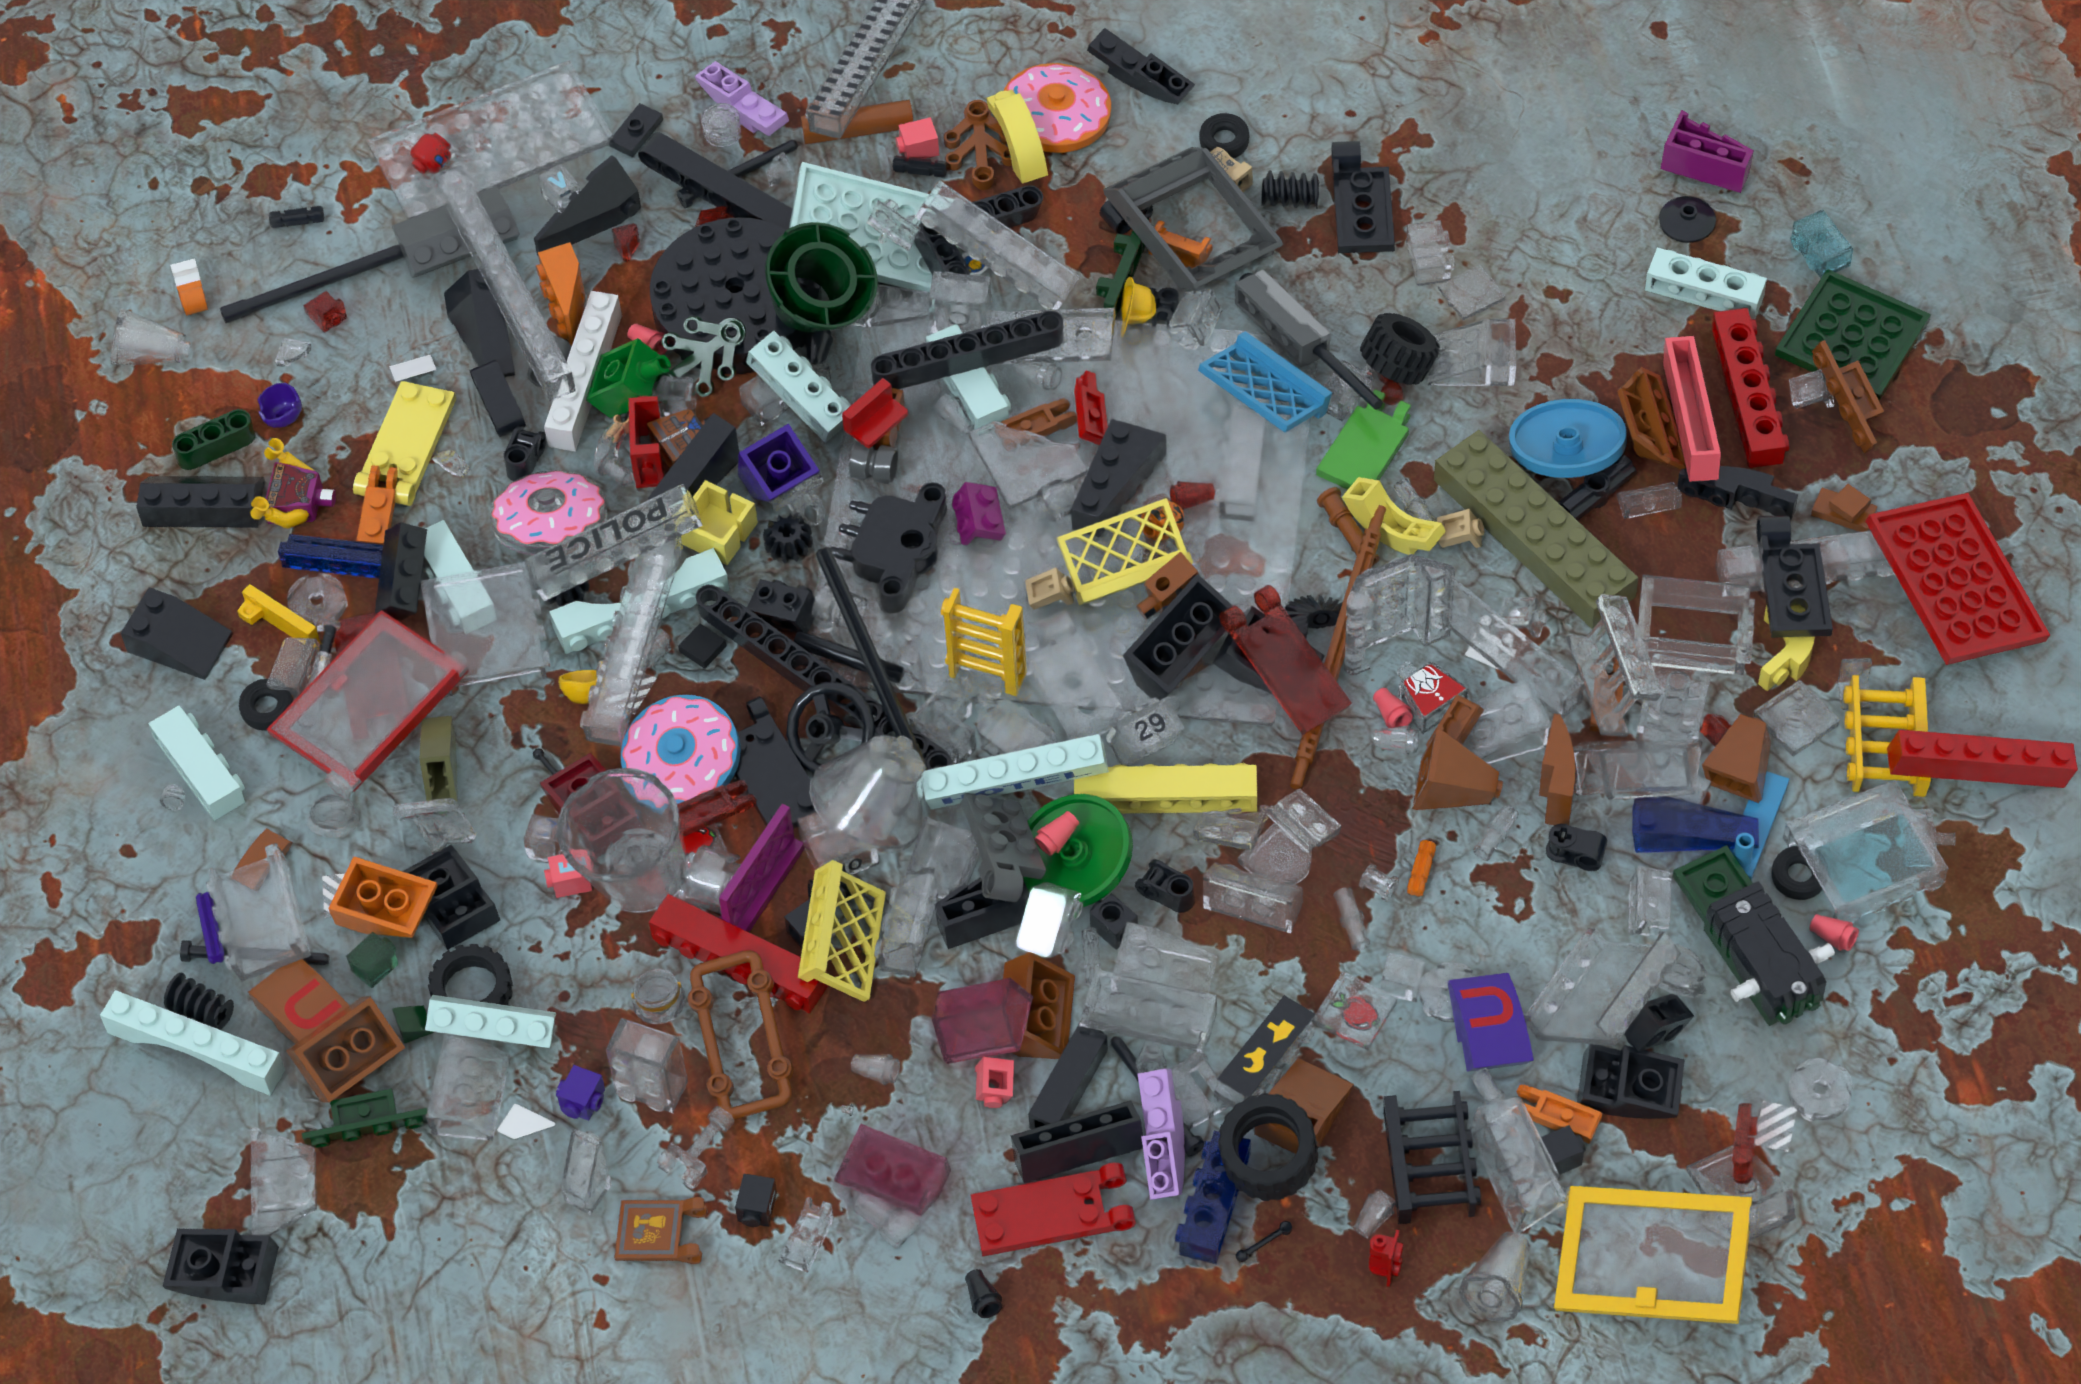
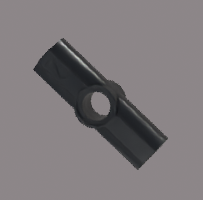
M1623 455L1608 468L1586 475L1584 482L1558 503L1579 521L1592 509L1605 506L1608 502V497L1636 475V468L1633 466L1632 461Z

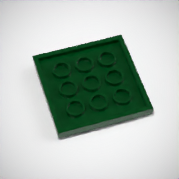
M1827 269L1778 344L1775 356L1825 378L1822 370L1816 367L1812 353L1814 348L1821 341L1825 340L1839 368L1859 361L1880 401L1928 325L1931 314Z

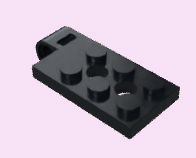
M1360 141L1332 142L1331 155L1338 254L1395 251L1389 167L1361 168ZM1360 201H1365L1370 205L1363 208L1356 204ZM1366 223L1372 227L1368 230H1362L1358 228V225Z
M1789 515L1758 516L1756 534L1771 638L1831 636L1833 627L1820 543L1790 544L1791 522ZM1796 580L1802 584V587L1793 588L1787 582ZM1801 605L1806 611L1798 613L1793 611L1791 606Z

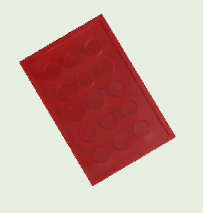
M1969 493L1869 514L1865 521L1946 665L2047 641L2050 633Z

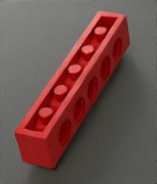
M1748 308L1714 312L1711 330L1748 467L1755 468L1783 464L1785 452L1789 451V440L1787 434H1782L1781 431L1783 426L1782 415L1780 411L1775 409L1776 393L1773 387H1769V367L1767 364L1763 365L1762 362L1763 346L1761 341L1757 342L1756 321L1750 318Z

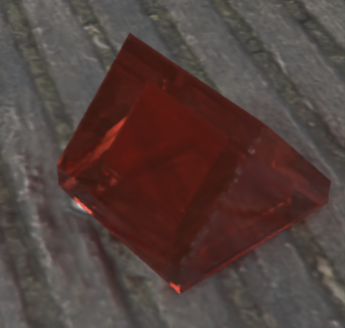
M634 223L612 229L614 245L624 262L630 261L640 243L638 227Z
M1708 713L1704 718L1700 732L1716 747L1731 727V724L1722 715Z

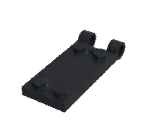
M758 696L746 702L748 713L755 724L738 732L741 752L735 776L765 825L769 824L781 804L790 807L793 829L828 813L826 804L769 714L764 700ZM751 738H754V740H753L752 742H748V741H747V740H749V739H751Z

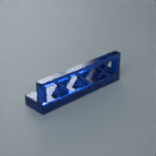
M289 534L287 542H280L278 554L282 568L379 579L383 551L382 544Z

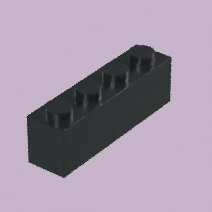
M1131 1100L1010 1135L1015 1165L1024 1183L1143 1149L1141 1119Z

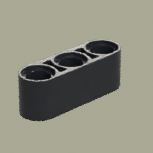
M495 359L469 370L498 436L502 437L512 433L517 425L523 428L526 427L522 413L497 360Z

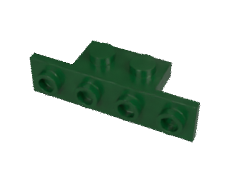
M391 1088L332 1100L330 1105L334 1127L302 1133V1139L306 1146L311 1145L312 1148H323L329 1146L330 1141L343 1139V1142H352L361 1139V1135L364 1134L387 1135L393 1132V1128L405 1126V1129H417L424 1126V1122L431 1121L427 1108L397 1114L394 1092Z

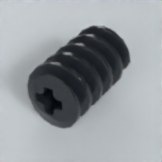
M1269 170L1262 182L1261 206H1264L1267 198H1269L1272 206H1276L1278 200L1281 199L1282 206L1287 207L1291 199L1294 208H1298L1301 200H1303L1305 208L1308 209L1312 201H1314L1316 209H1318L1319 180L1317 173H1313L1311 180L1308 181L1306 173L1302 172L1300 179L1296 180L1295 173L1291 172L1287 180L1283 171H1280L1277 179H1274L1272 170Z
M182 972L177 973L171 979L164 994V1005L167 1010L174 1011L179 1015L219 1030L228 1023L234 1009V1002L231 999L225 1002L223 994L216 995L212 988L206 990V986L202 983L196 985V981L193 978L186 979V975Z

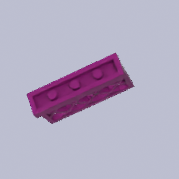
M781 804L719 897L721 916L719 918L747 932L751 931L805 849L804 843L794 838L789 806Z

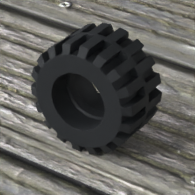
M1384 313L1378 315L1361 344L1360 351L1366 363L1379 374L1398 383L1416 385L1426 377L1440 352V346L1435 336L1415 320L1396 313Z

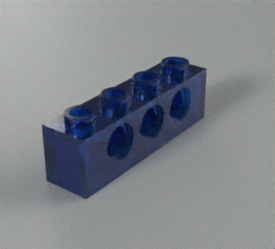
M1214 1130L1211 1141L1206 1140L1204 1143L1201 1159L1205 1161L1202 1169L1197 1168L1193 1179V1187H1196L1194 1196L1188 1195L1184 1207V1214L1187 1215L1185 1224L1179 1223L1175 1242L1179 1243V1255L1217 1265L1239 1190L1229 1180L1226 1171L1220 1172L1214 1169L1215 1167L1223 1166L1218 1145L1220 1133ZM1242 1138L1238 1152L1241 1161L1245 1165H1248L1251 1155V1139ZM1211 1193L1219 1195L1216 1199H1208L1205 1196ZM1201 1221L1209 1222L1211 1225L1207 1227H1200L1197 1225V1223Z

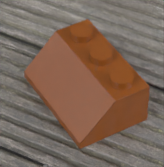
M1032 952L1005 962L996 1045L1018 1057L1059 1059L1069 1042L1075 975Z

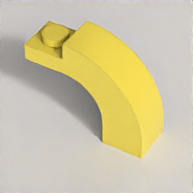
M1011 89L1000 91L993 96L987 97L988 108L1003 130L1011 156L1013 171L1021 183L1048 176L1041 141L1033 118L1021 94H1015Z
M1358 477L1342 496L1349 511L1364 529L1369 527L1371 518H1373L1378 506H1384L1386 512L1380 528L1382 534L1380 542L1398 552L1413 556L1418 549L1430 551L1446 532L1440 522L1418 519L1399 509L1388 497L1379 480Z
M1766 605L1765 615H1764V621H1765L1767 624H1769L1768 612H1767V605ZM1801 605L1791 606V609L1795 612L1802 613L1806 611ZM1815 636L1783 637L1786 646L1761 668L1758 684L1768 691L1775 684L1781 685L1788 675L1797 681L1804 674L1810 663Z

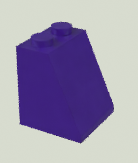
M789 423L740 451L738 454V476L753 499L770 502L820 473V470Z

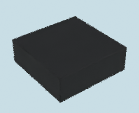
M699 624L678 645L681 654L705 669L727 645L725 639Z

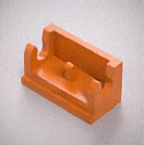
M1161 220L1157 222L1154 228L1185 267L1190 266L1192 269L1206 262L1213 250V245L1209 244L1211 238L1205 237L1200 243L1166 231V228L1163 227L1165 222Z

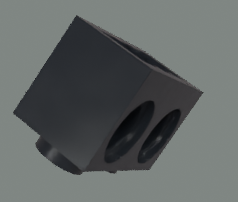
M1672 993L1640 1003L1619 1029L1626 1036L1628 1043L1639 1052L1674 1040L1692 1020L1694 1015L1676 993Z

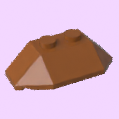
M1641 367L1617 391L1626 417V426L1631 433L1634 443L1633 448L1641 458L1671 468L1685 469L1686 465L1679 433L1661 377Z

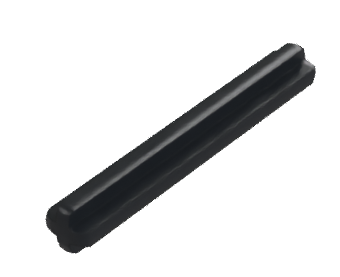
M798 631L794 637V642L809 653L867 672L857 650L803 631ZM880 659L889 680L900 683L905 674L904 667Z

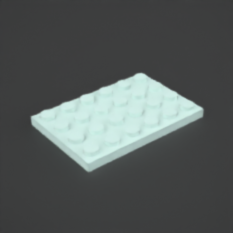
M802 162L799 168L789 228L809 222L837 226L850 233L849 237L861 247L864 246L875 264L878 282L949 299L940 290L916 247L915 236L921 220L926 216L962 206L965 203Z

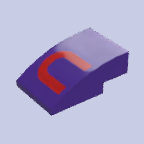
M1509 973L1447 981L1458 1043L1462 1042L1467 1072L1523 1065L1534 1061L1525 1018Z

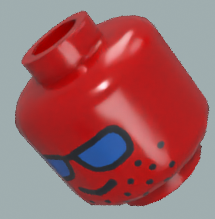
M435 132L433 135L424 134L410 150V155L414 159L411 163L412 166L422 174H425L427 171L431 174H437L452 157L449 150L451 145Z

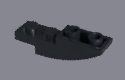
M1106 28L1088 46L1087 51L1109 66V74L1155 99L1178 105L1194 88L1195 84L1155 55L1150 53L1147 57Z
M1720 466L1719 480L1690 482L1687 469L1685 468L1681 469L1678 478L1677 491L1683 492L1690 497L1709 501L1715 506L1726 507L1731 510L1735 502L1738 501L1748 507H1755L1769 512L1774 516L1789 515L1790 520H1792L1798 499V494L1773 486L1775 476L1745 468Z

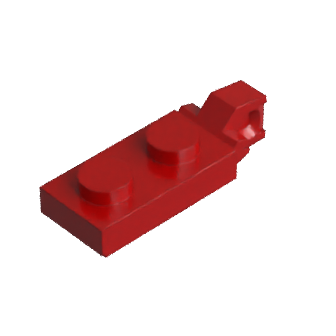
M1086 370L1079 378H1076L1074 389L1079 438L1100 445L1108 428L1104 393L1097 390L1096 374Z

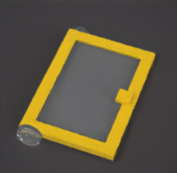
M1582 1186L1559 1187L1556 1201L1557 1216L1559 1219H1566L1554 1303L1556 1311L1739 1324L1750 1225H1758L1759 1206L1753 1205L1752 1197Z

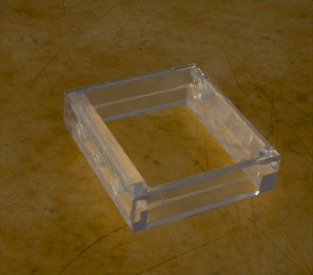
M1642 575L1634 664L1744 675L1745 663L1751 664L1753 649L1755 599H1749L1750 586ZM1652 606L1738 614L1736 645L1650 637Z

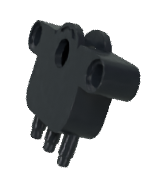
M936 482L923 485L915 502L893 496L878 497L871 504L852 500L849 508L857 513L865 514L860 527L851 524H840L839 526L840 533L855 538L852 549L830 547L836 559L853 563L854 572L859 578L879 584L880 604L883 610L888 613H898L906 607L919 575L931 570L937 562L936 535L945 517L947 505L945 489ZM918 546V548L909 549L908 547Z

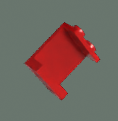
M658 396L628 398L630 457L636 488L657 487L664 477L659 443L641 444L640 436H648V422L661 418Z

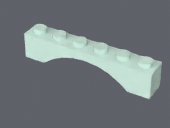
M714 548L686 558L680 569L669 581L657 588L647 623L655 619H663L678 610L693 607L697 603L695 598L696 592L704 585H715L724 592L730 591L727 573ZM646 595L630 601L613 604H591L575 601L549 611L553 629L565 654L583 650L588 645L601 640H609L614 635L636 629Z
M117 990L114 991L100 1014L108 1034L132 1043L156 1044L184 1052L216 1067L242 1085L270 1096L285 1072L279 1052Z

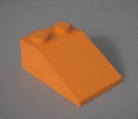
M353 856L328 909L336 925L364 934L413 938L438 884L428 879Z

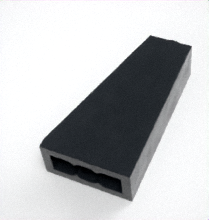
M715 413L708 418L648 497L650 510L658 506L656 499L662 497L667 516L657 520V523H664L673 529L675 527L674 522L703 482L706 480L717 485L738 464L739 446L735 426ZM660 510L652 514L653 517L661 515Z

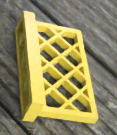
M1167 498L1056 538L1077 594L1075 596L1079 606L1146 582L1147 579L1179 552H1182L1189 562L1193 564L1190 552L1187 553ZM1159 507L1163 508L1166 516L1162 528L1147 521L1151 510ZM1146 512L1143 519L1137 516ZM1131 518L1141 523L1135 538L1120 531L1124 520ZM1119 522L1116 529L1109 526ZM1168 524H1169V527H1170L1171 532H1169V531L1166 530ZM1145 525L1160 532L1154 547L1138 540ZM1104 528L1114 533L1108 547L1092 541L1098 529ZM1091 532L1089 539L1082 536ZM1163 534L1175 540L1178 551L1168 554L1157 549ZM1117 535L1133 542L1127 556L1111 550ZM1077 538L1086 542L1081 556L1078 557L1069 553L1065 541ZM1136 544L1151 551L1147 562L1141 564L1130 559ZM1090 545L1105 552L1099 566L1084 560ZM1155 553L1161 555V557L1153 559ZM1109 554L1124 561L1120 571L1117 573L1103 569ZM1072 559L1078 562L1076 567L1074 566ZM1128 563L1134 565L1131 568L1125 569ZM1081 564L1097 571L1092 582L1081 585L1077 574ZM1100 573L1107 575L1106 577L1098 579Z
M832 860L815 870L798 978L806 982L816 979L865 1002L870 999L886 892L842 871L843 864ZM840 881L847 885L851 896L844 898L839 888ZM866 893L875 898L872 910H869L861 894ZM853 898L862 915L856 918L847 901ZM838 906L847 920V923L840 925L835 915L836 907ZM862 918L865 919L870 928L869 936L865 937L857 922ZM848 925H850L858 940L852 945L843 930ZM833 933L836 934L843 947L838 952H836L831 943ZM859 944L866 955L865 963L861 964L853 947ZM844 952L854 967L848 972L838 956ZM827 961H832L839 974L838 977L825 973ZM856 971L862 982L861 989L854 986L849 974Z

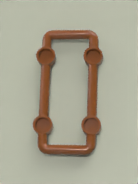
M746 950L696 965L690 973L692 990L688 994V1003L692 1010L698 1013L712 1075L708 1079L707 1089L711 1096L717 1099L721 1115L727 1119L735 1120L786 1105L792 1096L789 1080L794 1074V1067L790 1060L783 1055L770 999L774 981L771 975L764 970L760 956L754 951ZM750 963L752 973L747 979V985L751 992L758 997L772 1058L767 1065V1072L771 1079L777 1082L779 1094L731 1107L729 1097L734 1091V1084L729 1076L723 1072L710 1010L714 1005V996L710 990L704 987L702 976Z

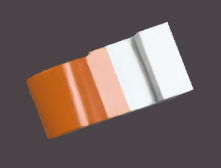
M195 258L170 265L186 316L208 310Z

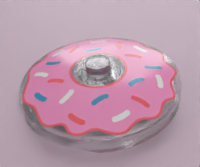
M562 470L541 471L523 476L504 487L492 502L490 521L495 537L501 544L513 551L526 555L546 556L545 552L562 545L563 551L566 553L584 545L582 542H576L567 549L573 539L585 537L590 541L593 539L591 530L597 528L598 533L600 532L599 526L604 525L607 519V503L605 494L600 486L582 474ZM556 551L550 555H557L559 552Z

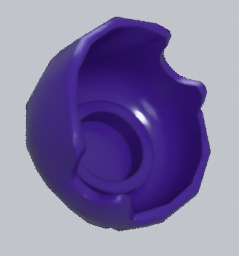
M276 383L266 388L258 397L259 415L267 426L273 428L289 426L298 419L302 410V402L297 391L288 383Z

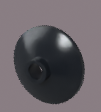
M1682 196L1668 201L1662 207L1659 223L1663 232L1673 240L1683 243H1694L1704 240L1713 232L1716 216L1712 207L1705 201L1696 197Z

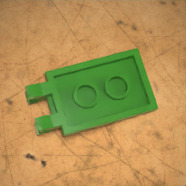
M1375 389L1373 393L1383 401L1385 393ZM1400 401L1393 417L1382 412L1385 403L1377 410L1373 409L1369 404H1367L1366 408L1357 406L1316 468V475L1345 489H1349L1358 477L1380 480L1409 435V428L1405 427L1411 417L1408 414L1411 405Z

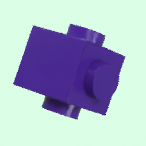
M573 1065L566 1080L562 1079L556 1090L560 1110L570 1118L578 1119L580 1117L589 1121L593 1112H597L603 1103L605 1087L602 1075Z

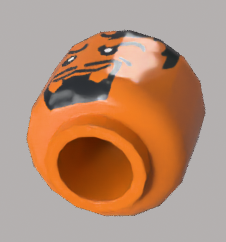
M1167 499L1179 532H1181L1184 525V512L1179 505ZM1159 507L1151 510L1147 521L1162 528L1166 520L1163 508ZM1146 512L1141 514L1142 519L1144 518ZM1168 524L1166 530L1169 531V532H1171L1170 527H1169V524ZM1146 525L1142 530L1145 536L1154 541L1157 540L1160 533ZM1163 534L1161 541H1164L1170 537Z

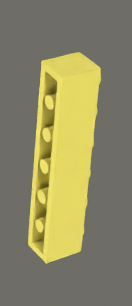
M1209 763L1203 766H1187L1185 764L1156 766L1147 764L1144 766L1127 767L1125 765H1115L1108 767V773L1074 779V794H1089L1103 798L1114 805L1121 814L1257 812V766L1245 763H1237L1235 765Z

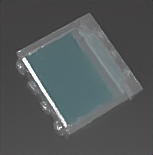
M1896 780L1787 822L1783 834L1785 843L1788 847L1797 845L1832 904L1835 910L1833 916L1835 919L1854 923L1861 916L1868 913L1882 912L1890 904L1898 901L1907 902L1914 898L1916 894L1925 890L1934 891L1945 882L1948 866Z

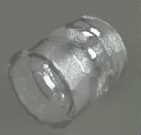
M826 583L815 599L812 611L813 617L825 623L834 622L837 628L850 633L829 584ZM850 592L863 619L867 610V599Z

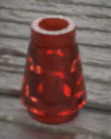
M1178 481L1176 485H1171L1170 499L1179 505L1182 510L1209 500H1214L1213 483Z

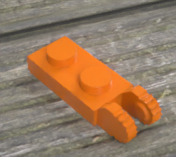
M375 465L371 466L368 478L369 486H366L356 541L358 544L383 546L385 530L391 528L395 507V488L398 477V470L395 467H390L387 472L386 488H379L380 468Z
M1525 1084L1519 1085L1516 1091L1518 1096L1528 1102L1537 1103V1105L1534 1107L1514 1100L1509 1106V1110L1513 1114L1523 1119H1531V1121L1555 1131L1570 1125L1575 1135L1579 1134L1584 1142L1591 1143L1603 1113L1547 1090L1541 1091Z

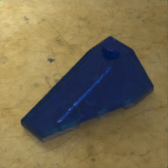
M1668 796L1635 797L1632 834L1636 853L1717 850L1726 845L1729 849H1734L1736 837L1741 833L1751 834L1754 838L1753 848H1759L1758 818Z

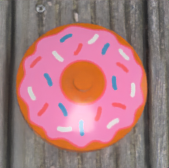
M1062 63L1032 66L1015 75L1004 88V91L1012 89L1015 94L1020 93L1035 123L1044 152L1064 153L1087 147L1098 140L1109 125L1111 118L1110 95L1104 84L1097 77L1082 68Z

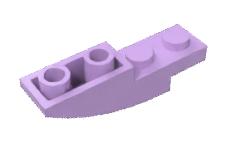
M713 62L695 75L696 81L724 111L752 133L759 130L770 136L789 122L785 111L753 92L748 81L718 62Z
M1161 1069L1138 1073L1146 1136H1141L1150 1200L1182 1195L1185 1168L1184 1126L1181 1101L1175 1098L1172 1070Z

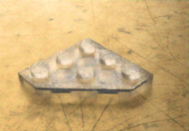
M998 421L991 422L969 433L972 444L1009 510L1037 498V492L1042 489L1045 490L1038 493L1039 496L1087 474V469L1073 445L1063 442L1059 444L1045 439V436L1023 430V432L1006 427L1007 424Z

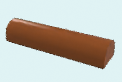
M910 99L837 110L841 111L839 116L829 114L830 111L800 116L805 144L899 130V125L913 122Z

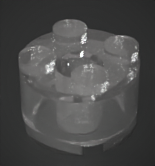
M707 845L699 847L696 853L691 851L685 865L689 872L686 881H683L680 886L678 897L693 906L721 914L719 897L741 864L735 863V861L740 859V856Z

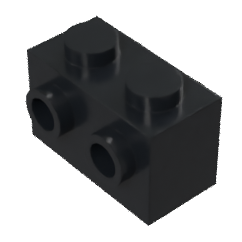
M760 579L747 608L774 628L794 633L798 631L808 633L821 604L813 596V591L805 586L798 585L795 588L779 580L770 582Z

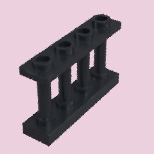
M1453 1091L1452 1105L1405 1110L1404 1107H1398L1396 1095L1384 1096L1383 1115L1398 1224L1411 1223L1412 1211H1417L1419 1207L1466 1203L1468 1217H1475L1476 1206L1481 1205V1194L1479 1186H1473L1472 1177H1477L1475 1157L1469 1158L1468 1148H1473L1471 1129H1465L1464 1120L1469 1118L1467 1101H1461L1460 1091ZM1454 1118L1456 1134L1408 1138V1135H1402L1401 1126H1405V1122ZM1458 1146L1460 1162L1412 1166L1411 1163L1405 1162V1154H1409V1150ZM1462 1175L1464 1191L1420 1195L1409 1191V1183L1413 1182V1179Z

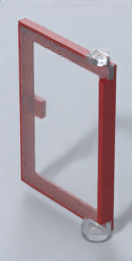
M381 610L267 728V731L274 738L326 772L328 775L324 779L328 786L339 796L347 799L469 672L467 666H465L467 660L456 650L450 655Z

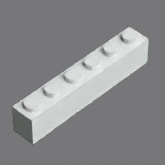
M596 291L590 292L544 425L548 447L576 452L592 405L586 401L587 394L600 356L611 350L622 317L618 295Z

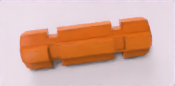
M1422 840L1419 844L1418 854L1416 855L1411 878L1407 886V893L1420 897L1424 893L1425 883L1427 882L1432 859L1436 851V844L1433 841Z

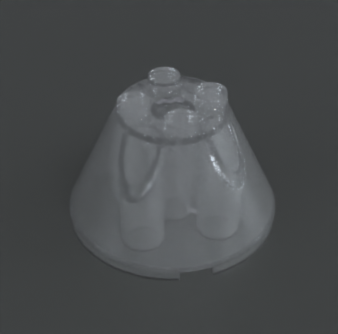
M886 735L875 736L871 740L821 764L810 781V797L818 815L839 836L843 832L858 841L856 846L879 853L900 852L909 848L916 841L922 830L923 787L926 766L918 752L913 748V742L905 736H898L897 738Z

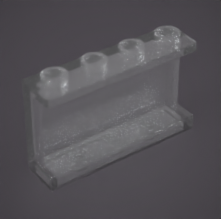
M277 843L265 847L267 858L219 875L214 868L208 869L210 881L206 882L211 898L215 899L216 905L212 906L216 921L221 923L222 930L218 931L221 944L224 948H227L228 952L227 955H224L225 964L229 972H235L241 982L311 956L287 859Z

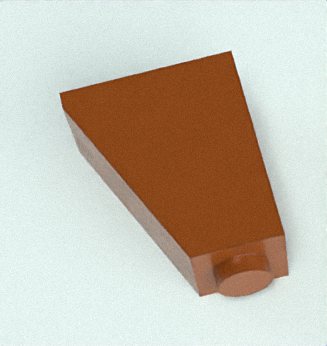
M1743 714L1738 716L1702 764L1708 785L1757 803L1762 800L1771 746L1765 722L1759 718H1751Z

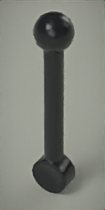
M540 748L533 751L534 759L540 760L552 775L557 773L556 769L544 757V751Z
M1288 1221L1281 1222L1279 1229L1246 1250H1238L1236 1259L1239 1262H1245L1248 1259V1255L1282 1234L1289 1235L1292 1231V1224Z

